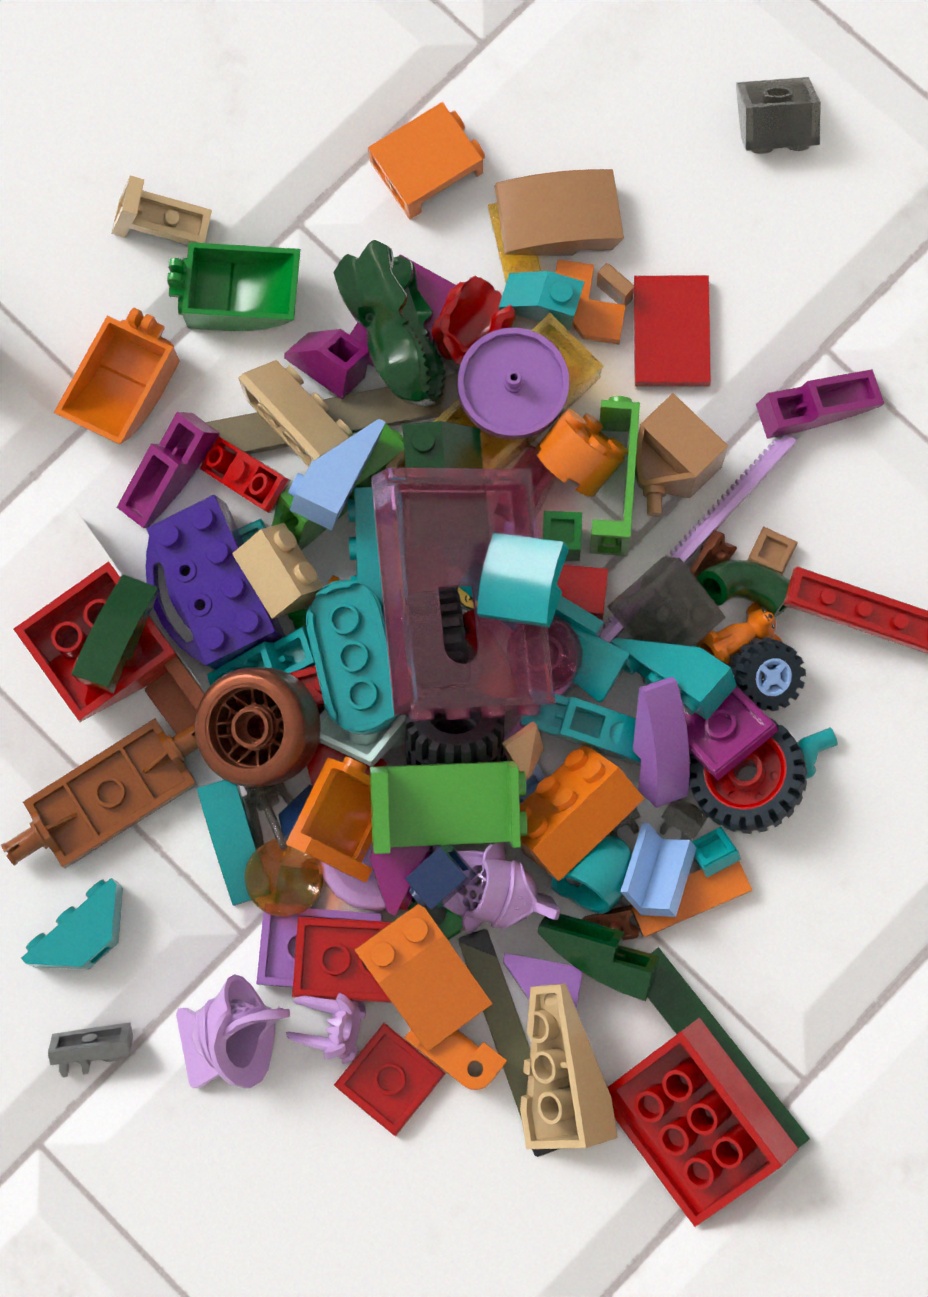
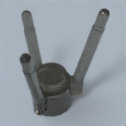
M284 782L262 787H244L247 795L243 798L249 810L258 852L260 854L265 853L258 810H264L280 849H287L283 832L272 808L280 802L279 795L287 805L294 800L287 791Z

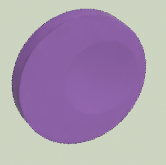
M503 328L490 332L478 339L469 348L460 364L458 395L463 410L478 428L498 438L517 440L532 437L543 432L560 416L568 397L569 373L563 356L551 341L531 330Z

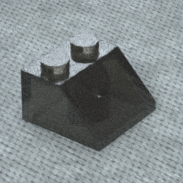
M809 77L736 82L740 133L746 151L751 150L757 154L769 153L775 148L803 151L807 150L810 146L820 145L821 102Z
M662 557L607 606L633 640L683 646L697 644L726 618L681 558Z

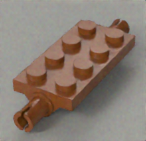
M154 718L23 801L32 818V822L29 823L31 827L8 842L1 844L3 851L8 853L6 856L9 861L15 866L19 861L44 847L45 849L50 848L60 865L66 869L198 785L184 764V761H186L185 756L198 749L195 723L174 737H171V735H166L159 722Z

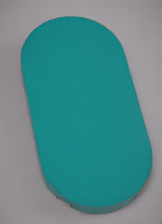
M351 580L335 581L321 588L315 595L316 598L313 600L312 605H309L306 614L308 637L328 715L337 725L348 732L358 735H370L384 730L396 719L403 703V686L385 611L380 599L371 589Z

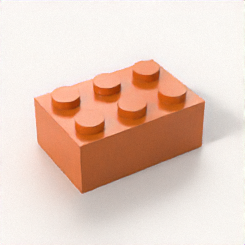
M582 745L579 749L572 751L565 758L564 763L551 776L542 779L538 783L536 790L520 803V812L526 811L527 836H520L521 847L519 848L527 857L559 882L644 800V797L617 765L590 747Z

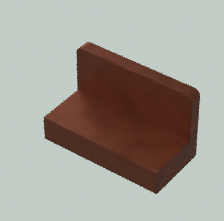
M176 656L164 665L168 672L145 688V692L177 735L195 723L197 709L204 693Z

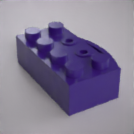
M212 495L146 528L149 534L145 565L146 582L159 587L158 565L162 564L170 600L183 623L192 632L193 640L186 642L172 625L162 603L160 590L153 605L154 611L169 636L191 657L208 667L217 669L263 642L275 643L285 637L278 618L272 619L232 554L244 544V541L227 503L216 495ZM189 566L190 573L187 576H183V568ZM204 600L205 608L198 610V602Z

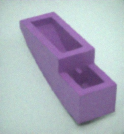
M673 677L639 687L633 752L641 758L638 791L656 808L687 797L689 791L690 765L687 726L678 683Z

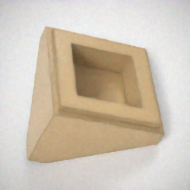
M534 721L502 743L507 760L515 761L519 772L525 771L526 780L531 777L544 750L538 726Z

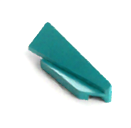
M478 560L473 561L459 581V587L476 602H478L484 566ZM561 596L554 618L559 619L571 628L577 636L581 649L580 666L571 680L596 701L602 702L625 670L630 653L600 638L604 621ZM499 620L516 635L520 627L524 625L523 623Z

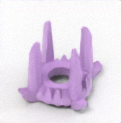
M342 993L338 994L336 1000L300 996L293 1001L295 1004L334 1015L332 1016L333 1019L327 1020L332 1026L325 1029L329 1032V1038L288 1031L286 1032L288 1039L323 1050L324 1059L338 1057L342 1059L344 1064L355 1058L359 1049L355 1045L358 1031L360 1030L361 1018L365 1019L366 1008L362 1001H350Z

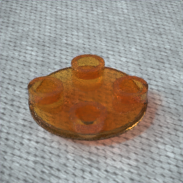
M282 837L274 838L263 844L252 854L245 869V886L253 903L262 911L273 916L290 917L303 913L318 899L323 887L324 868L319 860L286 845L287 840Z

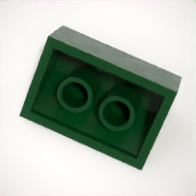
M444 421L402 424L412 549L489 543L480 428Z

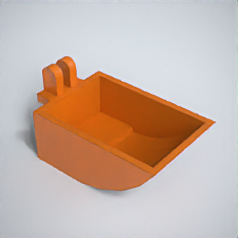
M132 308L126 320H121V322L107 315L53 413L118 444L128 440L148 418L180 362L174 345L161 337L165 327L157 323L155 317L149 314L144 316L142 311L136 308Z

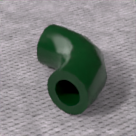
M727 560L702 571L697 576L696 588L701 598L710 605L720 606L733 598H744L755 602L772 613L774 617H777L788 608L783 604L790 580L773 568L753 561Z

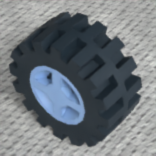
M763 637V640L756 638L751 640L752 645L744 644L740 647L743 653L741 655L735 654L733 660L737 662L736 666H730L737 687L761 710L777 711L779 710L778 706L783 708L789 706L788 700L790 698L796 700L799 696L796 692L797 688L803 689L805 682L800 680L802 676H806V669L800 666L804 663L802 657L798 656L797 651L776 639Z

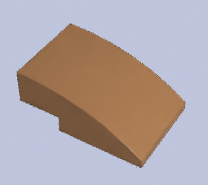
M586 169L542 173L497 182L494 185L505 255L573 256L578 250H613L624 239L613 169Z

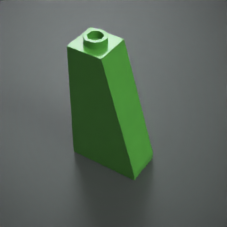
M386 423L381 437L354 488L377 487L401 467L404 462L403 437L398 431L392 430ZM288 488L279 496L272 526L285 523L288 530L295 536L297 544L302 551L327 528L290 511L294 496L288 494L290 489ZM353 489V491H352V493H351L349 499H355V498H354V489ZM348 501L344 506L339 518H341L345 513L348 512Z

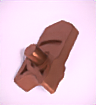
M713 530L705 544L701 547L699 556L689 570L692 583L696 584L697 576L710 566L730 560L735 553L737 547L725 543L724 533Z
M632 905L613 908L604 914L596 913L582 918V920L625 931L623 941L639 937L640 929L629 920L632 914Z

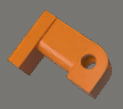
M412 1030L405 1036L408 1042L459 1083L472 1090L486 1088L507 1063L506 1059L483 1042L479 1047L459 1030L428 1052ZM473 1062H479L483 1066V1072L478 1077H472L468 1073V1067Z

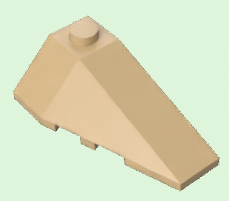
M566 983L530 987L527 1035L531 1039L530 1059L524 1060L523 1073L528 1075L527 1094L521 1096L520 1105L526 1149L588 1148L618 1138L611 1095Z

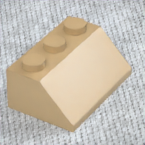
M275 360L244 372L238 377L246 401L308 467L311 462L354 435L341 419L336 422L333 421L326 413L329 407L317 393L314 392L309 395L301 386L304 383L303 379L290 365L285 369Z

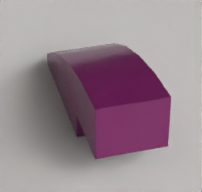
M873 369L810 380L801 387L769 392L756 403L767 439L834 423L884 405Z
M176 412L160 443L150 444L116 508L142 528L149 527L188 483L220 433L194 413Z

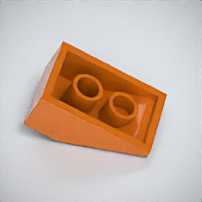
M420 904L414 906L355 949V952L427 1052L493 1004L425 907Z

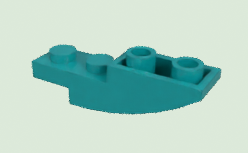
M533 686L531 687L520 726L525 727L534 721L538 726L539 732L587 746L598 753L641 766V758L633 752L635 718L572 696L567 698Z

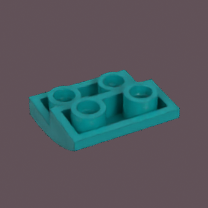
M493 533L480 581L477 604L478 616L550 627L562 591L557 586V582L569 551L566 544L562 541Z

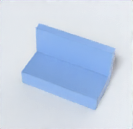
M642 823L620 891L641 916L676 917L697 849L691 840L662 839L650 823Z

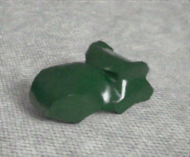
M372 240L367 244L359 258L346 254L333 273L341 298L358 324L367 330V346L371 360L378 375L393 394L404 402L416 406L432 407L441 404L439 398L443 395L442 389L445 386L443 382L446 379L444 376L446 370L443 368L444 363L441 361V356L438 355L437 349L434 348L431 339L427 337L430 335V332L426 329V325L431 320L433 311L418 290L415 265L410 260L401 256L394 257L392 248L377 240Z

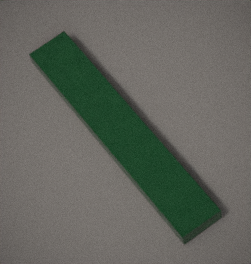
M659 947L650 954L660 956L654 985L647 997L676 1035L700 1017L799 1149L810 1140L809 1136Z

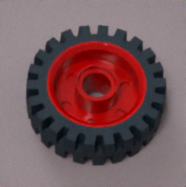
M773 719L771 720L776 724L778 732L718 781L692 754L689 756L691 759L689 764V785L696 802L713 822L719 826H724L727 830L733 832L739 830L745 834H752L754 830H757L759 833L768 831L767 827L772 825L777 827L782 824L784 817L787 816L789 818L794 813L796 804L800 805L803 799L802 793L803 790L806 791L807 768L803 753L790 732L783 725H778ZM753 766L757 768V773L751 780L741 781L738 779V774L744 767Z

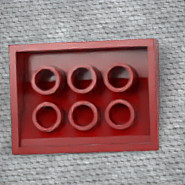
M700 1017L607 1087L612 1099L615 1120L694 1227L778 1170L799 1150Z

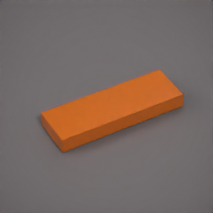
M738 861L707 878L701 869L689 874L676 917L641 916L634 907L632 913L643 938L747 894L752 891V888Z

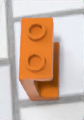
M443 102L368 147L371 165L409 220L422 212L421 203L471 172L476 177L483 174L485 154L481 146L475 139L471 141L463 132L465 126L455 110L449 112Z
M345 756L343 762L328 757L286 845L366 883L373 868L362 863L372 842L370 776L364 773L367 766Z

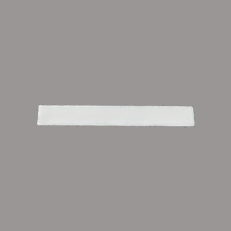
M75 508V509H76V508ZM76 510V511H77V510ZM77 511V512H78V511ZM78 513V514H79V513ZM79 514V515H80V514ZM80 515V516H81V515ZM81 517V518H82V517ZM82 518V519H83V518ZM83 519V521H84V519ZM84 521V522H85V521ZM85 522V523H86V522ZM86 524V525H87V524ZM87 525V526H88V525ZM88 526V528H89V526ZM89 528V529H90V528ZM90 529V531H91V529ZM91 531V532H92V531ZM92 532V533H93V532ZM93 534V535H94V534ZM94 535V536H95V535ZM95 536V538H96V536ZM96 538V539H97V538ZM97 539V540H98V539ZM98 541V542H99V541ZM99 542V543H100V542ZM100 543V545H101V543ZM101 545V546H102V545ZM102 546V547H103V546ZM103 548V549H104V548ZM104 549V550H105V549ZM105 550V552H106V550ZM106 552V553H107V552ZM107 553V555H108V553ZM108 555V556H109V555ZM109 556V557H110V556ZM110 558V559H111V558ZM111 559V560H112V559ZM112 560V562H113V560ZM113 562V563H114V562ZM114 563V564H115V563ZM115 565V566H116V565ZM116 566V567H117V566ZM117 567V569H118V567ZM118 569V570H119V569ZM119 570V572H120V570ZM120 572V573H121V572ZM121 573V574H122V573ZM122 574V575H123V574ZM150 614V615H151V614ZM151 615V617H152V615ZM152 617V618H153V617ZM153 618V620H154V618ZM154 620V621H155V620ZM155 621V622H156V621ZM156 623V624H157V623ZM157 624V625H158V624ZM158 625V627H159V625ZM159 627V628H160V627ZM160 628V629H161V628ZM161 630V631H162V630ZM162 631V632H163V631ZM163 632V634H164V632ZM164 634V635H165V634ZM165 635V637H166V635ZM166 637V638H167V637ZM167 638V639H168V638ZM168 639V641H169V639ZM169 641V642H170V641ZM170 642V644H171V642ZM171 644V645H172V644ZM172 645V646H173V645ZM173 647V648H174V647ZM174 648V649H175V648ZM175 649V651H176V649ZM176 651V652H177V651ZM177 652V653H178V652ZM178 654V655H179V654ZM179 655V656H180V655ZM180 656V658H181V656ZM181 658V659H182V658ZM182 659V661H183V659ZM183 661V662H184V661ZM184 662V663H185V662ZM185 664V665H186V664ZM186 665V666H187V665ZM187 666V668H188V666ZM188 668V669H189V668ZM189 669V670H190V669ZM190 671V672H191V671ZM191 672V673H192V672ZM192 673V675H193V673ZM193 675V676H194V675ZM194 676V677H195V676ZM195 678V679H196V678ZM196 679V680H197V679ZM197 680V682H198V680ZM198 682V683H199V682ZM199 683V685H200V683ZM200 685V686H201V685ZM201 686V687H202V686ZM202 688V689H203V688ZM203 689V690H204V689ZM204 690V692H205V690Z

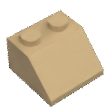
M285 523L259 530L232 553L272 619L309 607L316 598L315 595L323 588L322 583L317 577L316 570L307 561L297 544L295 536L288 530Z

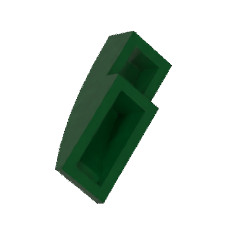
M126 575L121 576L99 613L71 675L77 681L114 693L127 659H132L159 593V587Z
M561 913L558 920L544 916L538 926L537 933L553 950L594 980L620 993L646 1001L655 982L660 956L622 946L625 931Z

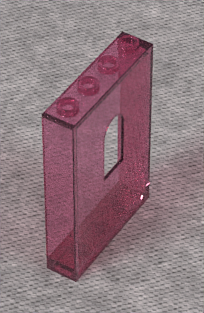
M387 468L372 476L394 715H409L410 721H427L434 719V714L446 713V720L469 718L470 712L482 711V718H496L506 716V710H517L519 717L540 715L542 707L555 704L548 627L482 618L477 614L480 581L493 533L538 538L531 469ZM472 586L478 649L474 659L467 664L454 662L445 652L438 587Z

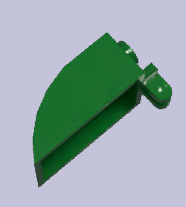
M189 242L187 258L169 259L168 268L170 273L167 275L169 297H178V314L183 315L188 329L253 331L287 324L294 320L301 249Z

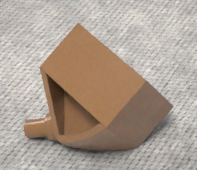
M674 393L640 424L637 438L635 476L638 486L643 490V496L647 497V516L651 517L662 516V497H665L666 494L691 498L722 468L728 445Z

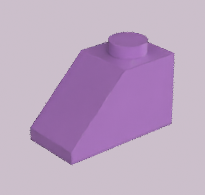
M504 953L503 964L528 1000L530 999V987L566 983L575 1008L577 1007L582 971L573 965Z

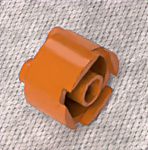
M568 409L560 416L535 449L539 450L538 458L551 473L564 483L568 479L577 482L579 486L575 490L589 497H594L623 462L628 450L616 439L606 437L601 432L603 425L595 417L588 413L581 417L571 409Z

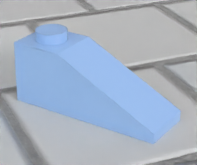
M377 419L311 462L305 475L298 472L288 494L294 496L290 511L332 531L381 437L386 422Z

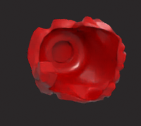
M474 275L467 282H459L450 289L443 309L433 323L432 337L438 345L440 354L446 360L456 364H461L466 352L478 339L495 330L512 328L516 313L511 304L502 310H498L502 298L501 293L481 277Z

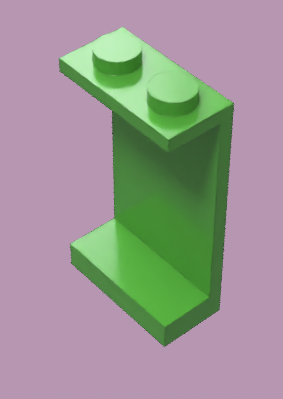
M613 396L609 400H601L599 422L603 425L602 430L629 432L622 521L592 519L589 554L628 556L631 537L640 402H632L631 398L624 396Z
M515 761L370 767L372 847L374 854L391 853L390 847L510 842L512 848L521 847L520 836H527L526 811L520 812L519 796H526L525 771L519 772Z

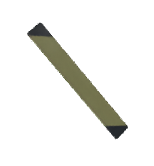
M482 929L460 937L458 942L469 971L493 1003L483 1012L497 1052L507 1060L503 1069L521 1117V1096L527 1094L528 1075L523 1073L524 1060L530 1059V1047L487 929ZM532 1149L536 1157L558 1150Z

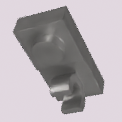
M131 1022L52 1034L48 1049L50 1065L59 1064L60 1075L64 1078L68 1077L70 1062L79 1063L82 1066L84 1075L89 1073L91 1061L103 1060L112 1062L124 1056H130L133 1041Z

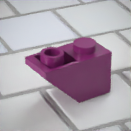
M342 329L308 332L284 353V359L343 399L365 379L370 353L368 347Z
M429 846L390 847L391 853L374 854L372 849L369 860L388 913L395 916L398 909L406 911L413 897L409 891L411 888L410 884L405 878L432 854L428 851Z

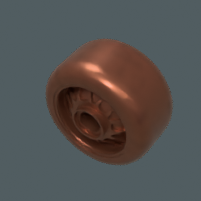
M242 668L223 675L203 695L195 718L196 742L204 761L219 777L238 786L262 787L276 785L293 778L309 764L316 752L320 739V715L312 694L296 677L274 668ZM261 718L263 719L265 725L263 735L259 730V722Z

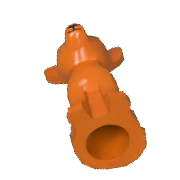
M754 602L747 608V620L745 623L732 624L718 632L710 631L698 639L696 647H701L727 665L731 662L733 655L742 651L740 647L744 644L748 645L753 639L763 640V637H767L781 642L782 640L775 634L776 620L774 615L767 610H762L761 606Z

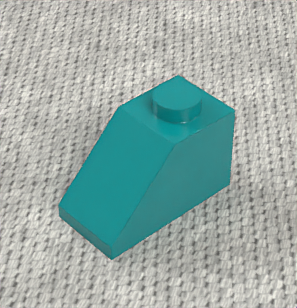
M550 271L509 273L498 310H502L511 304L518 316L570 331L584 281Z

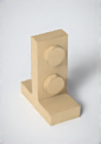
M129 176L118 202L111 234L126 238L129 230L133 229L189 245V242L205 243L212 213L211 209L144 191L142 189L145 179Z

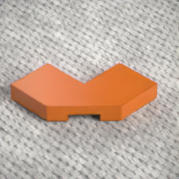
M558 259L555 273L584 281L581 297L572 323L575 330L582 339L620 344L626 305L589 300L594 265Z

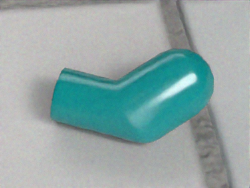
M831 727L806 736L797 742L806 763V779L811 778L816 773L814 764L818 753L838 745L835 733Z

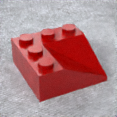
M109 561L13 628L79 722L153 683L168 672L164 665L177 656L153 621L148 617L132 659H127L114 693L77 681L71 675L99 613L121 578Z

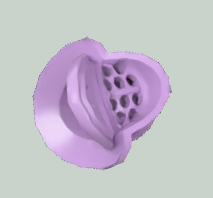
M504 842L490 843L484 852L475 850L457 851L476 873V876L443 906L463 917L462 926L466 932L474 933L483 922L492 923V927L505 929L527 919L533 912L558 920L561 910L551 896L537 892V884L534 878L524 870L521 862L506 860ZM481 878V883L478 886L477 881ZM466 887H467V889H468V893H467V894H465V890H464ZM474 891H476V893H477V897H476V898H474V895H473Z
M236 974L228 977L218 995L208 1000L196 1012L189 1008H178L176 1017L190 1086L193 1088L203 1087L220 1076L229 1085L240 1088H251L262 1082L269 1070L275 1023L280 1019L290 1017V1010L280 1008V1006L277 1009H271V1007L264 1005L253 986L243 976Z

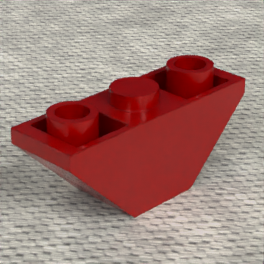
M219 436L199 468L268 513L273 512L280 494L286 490L291 481Z

